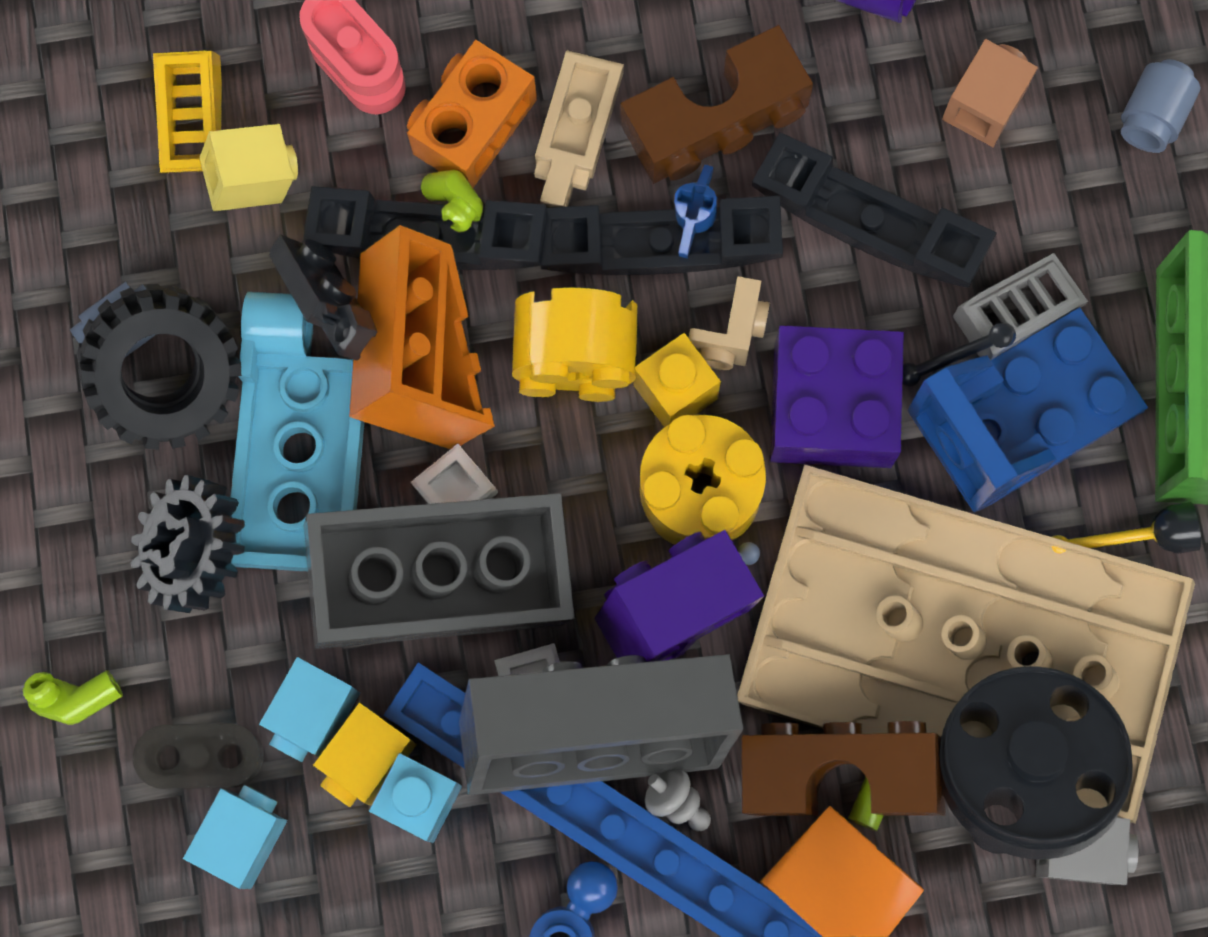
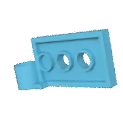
M247 292L243 302L240 351L242 376H238L243 383L231 498H235L239 502L236 511L232 514V518L245 521V527L236 534V543L244 545L245 550L242 554L233 555L231 564L235 567L308 571L304 534L305 518L298 523L288 524L280 521L277 514L280 500L289 493L300 492L308 496L310 501L308 514L357 510L365 422L349 417L353 359L310 357L313 324L306 321L291 294ZM297 433H307L313 436L316 448L313 455L307 461L291 463L284 458L283 448L288 438Z

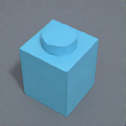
M297 657L259 725L275 733L269 745L296 760L303 762L308 752L319 757L344 724L360 692L347 683Z
M399 753L369 812L427 842L434 843L462 786Z
M243 785L239 795L232 791L220 789L183 859L239 889H252L288 820L273 813L278 803L276 800L247 785Z

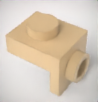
M737 276L727 334L695 328L690 329L689 340L711 369L731 370L733 364L745 366L751 336L763 338L770 302L758 300L761 280Z

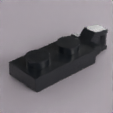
M280 234L270 249L269 256L307 322L323 328L338 355L358 361L361 357L360 353L371 337H375L377 330L370 312L362 309L355 297L357 291L343 278L337 268L335 255L317 241L306 239L302 243Z

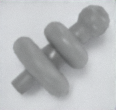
M673 768L670 771L659 775L653 774L649 777L648 784L650 786L646 791L645 804L647 810L652 815L666 816L674 824H682L688 821L690 828L697 832L704 831L709 827L711 823L710 814L707 810L699 808V793L696 789L690 787V779L685 771Z

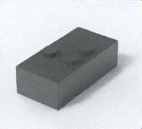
M561 493L306 514L304 534L314 649L563 626L574 619Z
M730 654L646 662V658L643 656L629 655L613 659L608 662L607 666L582 668V665L578 662L566 661L551 664L545 667L543 672L469 679L459 720L468 795L646 777L653 774L659 775L673 768L682 769L685 772L718 769L743 731Z

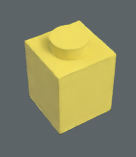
M280 124L209 131L199 157L213 212L282 203L292 182L298 176L295 150L292 145H285Z

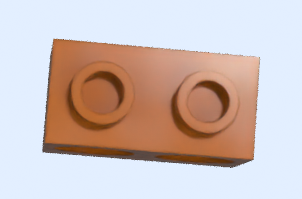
M476 39L464 55L457 53L450 60L441 78L442 86L431 101L424 99L417 105L407 124V129L409 130L407 135L413 155L438 171L455 169L462 172L472 188L480 180L537 101L535 77ZM481 83H493L499 87L498 91L489 97H478L471 93ZM451 128H457L466 133L462 140L454 144H444L437 140L443 131Z

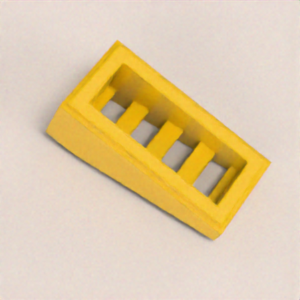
M213 51L153 53L160 173L202 172L200 154L175 155V144H205L209 131L221 130L222 78L220 55ZM200 74L201 84L176 86V75ZM202 97V107L176 108V98ZM203 120V130L176 132V121Z

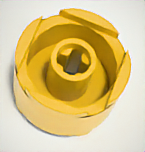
M553 288L551 291V301L534 303V291L519 296L515 300L512 376L520 381L519 393L531 397H549L555 395L556 390L579 391V398L585 401L604 402L614 400L615 388L627 387L636 378L634 367L636 366L637 304L632 300L625 308L621 307L620 294L590 288Z
M683 415L674 419L669 425L659 431L649 443L640 468V498L644 512L655 531L674 545L700 531L705 539L723 530H726L732 541L741 536L752 524L757 514L766 483L764 458L759 445L754 442L746 431L735 423L712 415ZM701 473L711 476L712 486H707L702 494L691 490L693 481L691 478L697 479Z

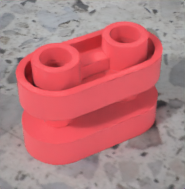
M305 0L300 10V24L311 54L321 69L359 110L365 113L383 114L398 106L404 97L406 82L398 52L392 40L355 0Z

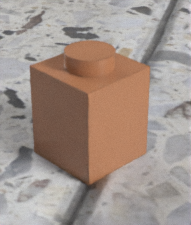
M985 39L953 92L942 120L994 147L1026 93L1038 67L1028 62L1026 56L1018 49L1005 44L996 45Z

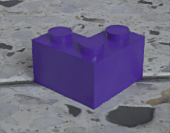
M726 530L708 539H705L701 531L694 533L668 550L672 558L652 568L648 560H645L615 577L614 580L617 585L604 594L606 602L594 619L617 658L639 655L645 657L646 662L673 660L683 655L696 640L749 612L764 597Z

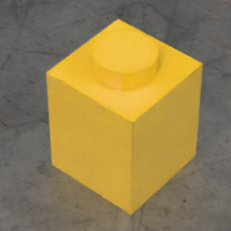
M685 333L634 367L636 372L634 387L664 427L679 416L696 415L718 399L721 381Z
M359 702L313 766L327 775L320 786L342 803L351 808L358 798L363 803L372 806L398 754L400 753L408 757L417 744Z

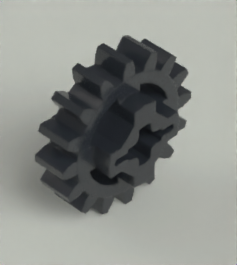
M184 475L182 481L174 479L166 481V494L153 491L150 495L153 509L151 513H139L138 519L144 525L142 534L132 536L131 543L138 546L139 554L131 561V568L143 570V574L140 576L136 586L138 590L150 591L148 597L150 604L163 606L164 610L191 613L192 609L203 611L209 609V596L216 598L224 597L225 589L222 580L225 576L236 578L238 574L235 566L231 564L233 555L242 554L245 550L244 545L236 543V534L245 527V521L232 518V514L236 511L239 502L235 498L225 496L226 486L213 483L210 480Z

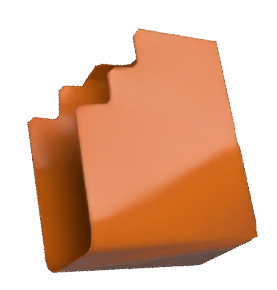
M831 806L817 818L758 882L775 893L822 937H888L924 891L916 881L884 853L876 849L877 847Z

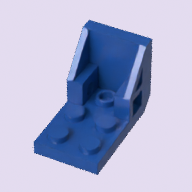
M1079 307L990 360L988 355L945 367L925 379L907 411L975 513L992 505L1142 414L1148 406Z

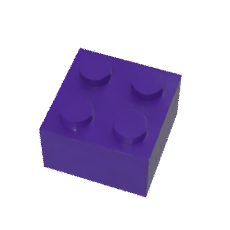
M779 326L774 344L770 462L892 468L901 453L904 332Z

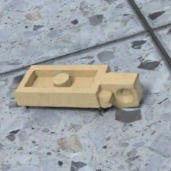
M566 51L535 153L537 164L534 173L535 178L546 180L540 203L546 204L547 208L568 207L573 188L586 191L590 178L593 179L623 77L624 64Z

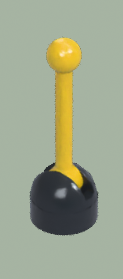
M1192 502L1174 504L1162 509L1153 519L1151 527L1067 539L1062 535L1052 536L1053 538L1087 548L1153 539L1164 550L1177 554L1200 551L1201 549L1200 525ZM1051 546L1053 551L1056 553H1063L1066 551L1062 548Z

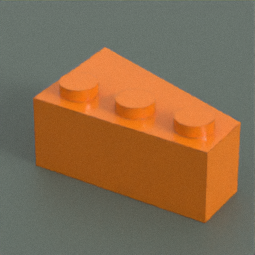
M399 225L360 255L357 301L362 309L370 312L377 334L375 337H371L360 353V359L358 361L353 360L349 417L452 449L456 444L461 446L495 427L491 409L482 408L474 375L481 372L478 354L469 353L462 320L468 317V312L452 246Z

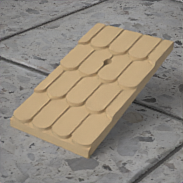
M804 464L737 694L738 702L766 713L823 729V723L857 722L862 723V734L887 733V722L921 721L926 722L927 733H937L942 736L943 728L952 709L974 685L997 672L1024 667L1022 659L1028 653L1039 652L1037 661L1029 666L1052 668L1082 679L1098 690L1112 704L1122 719L1131 744L1133 768L1131 786L1117 818L1130 819L1131 823L1136 824L1195 583L1189 577ZM1051 546L1062 548L1066 551L1063 553H1056L1053 551ZM1067 705L1051 707L1054 714L1063 720L1076 721L1081 719L1078 712ZM968 721L961 725L964 731L976 738H985L992 735L990 728L978 721ZM1092 789L1076 791L1079 799L1087 806L1092 808L1107 806L1105 798L1098 791Z

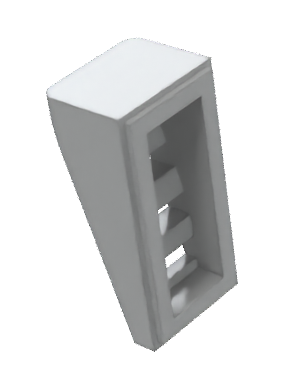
M1052 253L958 306L953 318L969 342L989 334L993 325L984 312L992 308L1001 323H1009L1014 327L1016 339L1012 345L1003 348L992 346L977 352L979 357L988 355L990 360L1077 308L1083 307L1088 301L1055 253ZM1048 273L1066 300L1056 304L1039 278ZM1028 285L1045 309V312L1038 315L1021 289ZM1010 297L1027 322L1019 326L1003 303V300Z

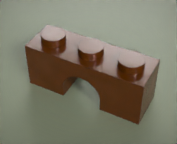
M780 25L726 50L724 76L734 94L720 105L707 107L691 102L683 94L674 77L620 103L621 127L653 184L667 177L671 181L682 179L697 170L701 165V160L719 151H722L724 155L734 153L749 144L754 138L753 134L771 125H774L777 129L786 127L804 115L809 105L813 82Z
M921 721L887 722V733L862 734V723L857 722L823 723V734L799 735V724H761V735H742V814L754 816H818V791L823 778L832 769L841 765L851 764L857 766L869 782L872 814L881 816H946L940 773L939 752L941 736L937 733H927L926 722Z

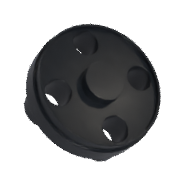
M1024 666L992 674L978 682L964 694L952 709L943 728L939 752L943 796L956 819L969 831L973 841L985 851L1026 859H1053L1071 855L1085 849L1101 838L1114 825L1126 801L1131 786L1133 763L1131 744L1125 725L1112 704L1098 690L1069 673L1046 667ZM1067 705L1076 710L1081 719L1076 721L1063 720L1054 714L1051 707ZM968 721H978L990 728L992 735L985 738H976L964 731L961 725ZM1081 789L1098 791L1105 798L1107 806L1103 808L1087 806L1079 799L1076 791ZM993 805H1001L1014 813L1017 822L1011 825H999L990 820L984 810Z

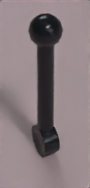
M999 323L990 329L988 335L918 365L905 363L903 364L902 384L909 387L914 386L919 382L921 376L989 347H1008L1014 343L1016 331L1009 323Z

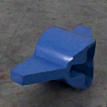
M704 165L697 183L684 184L675 193V216L678 224L684 229L679 248V257L688 259L695 233L707 231L716 220L717 197L715 192L709 187L713 166Z

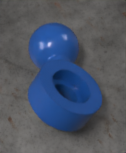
M595 861L585 862L577 866L571 872L567 881V894L570 899L567 907H554L544 912L535 922L529 937H550L555 932H564L570 937H595L589 918L592 914L600 913L609 908L617 896L618 884L612 870L606 865Z

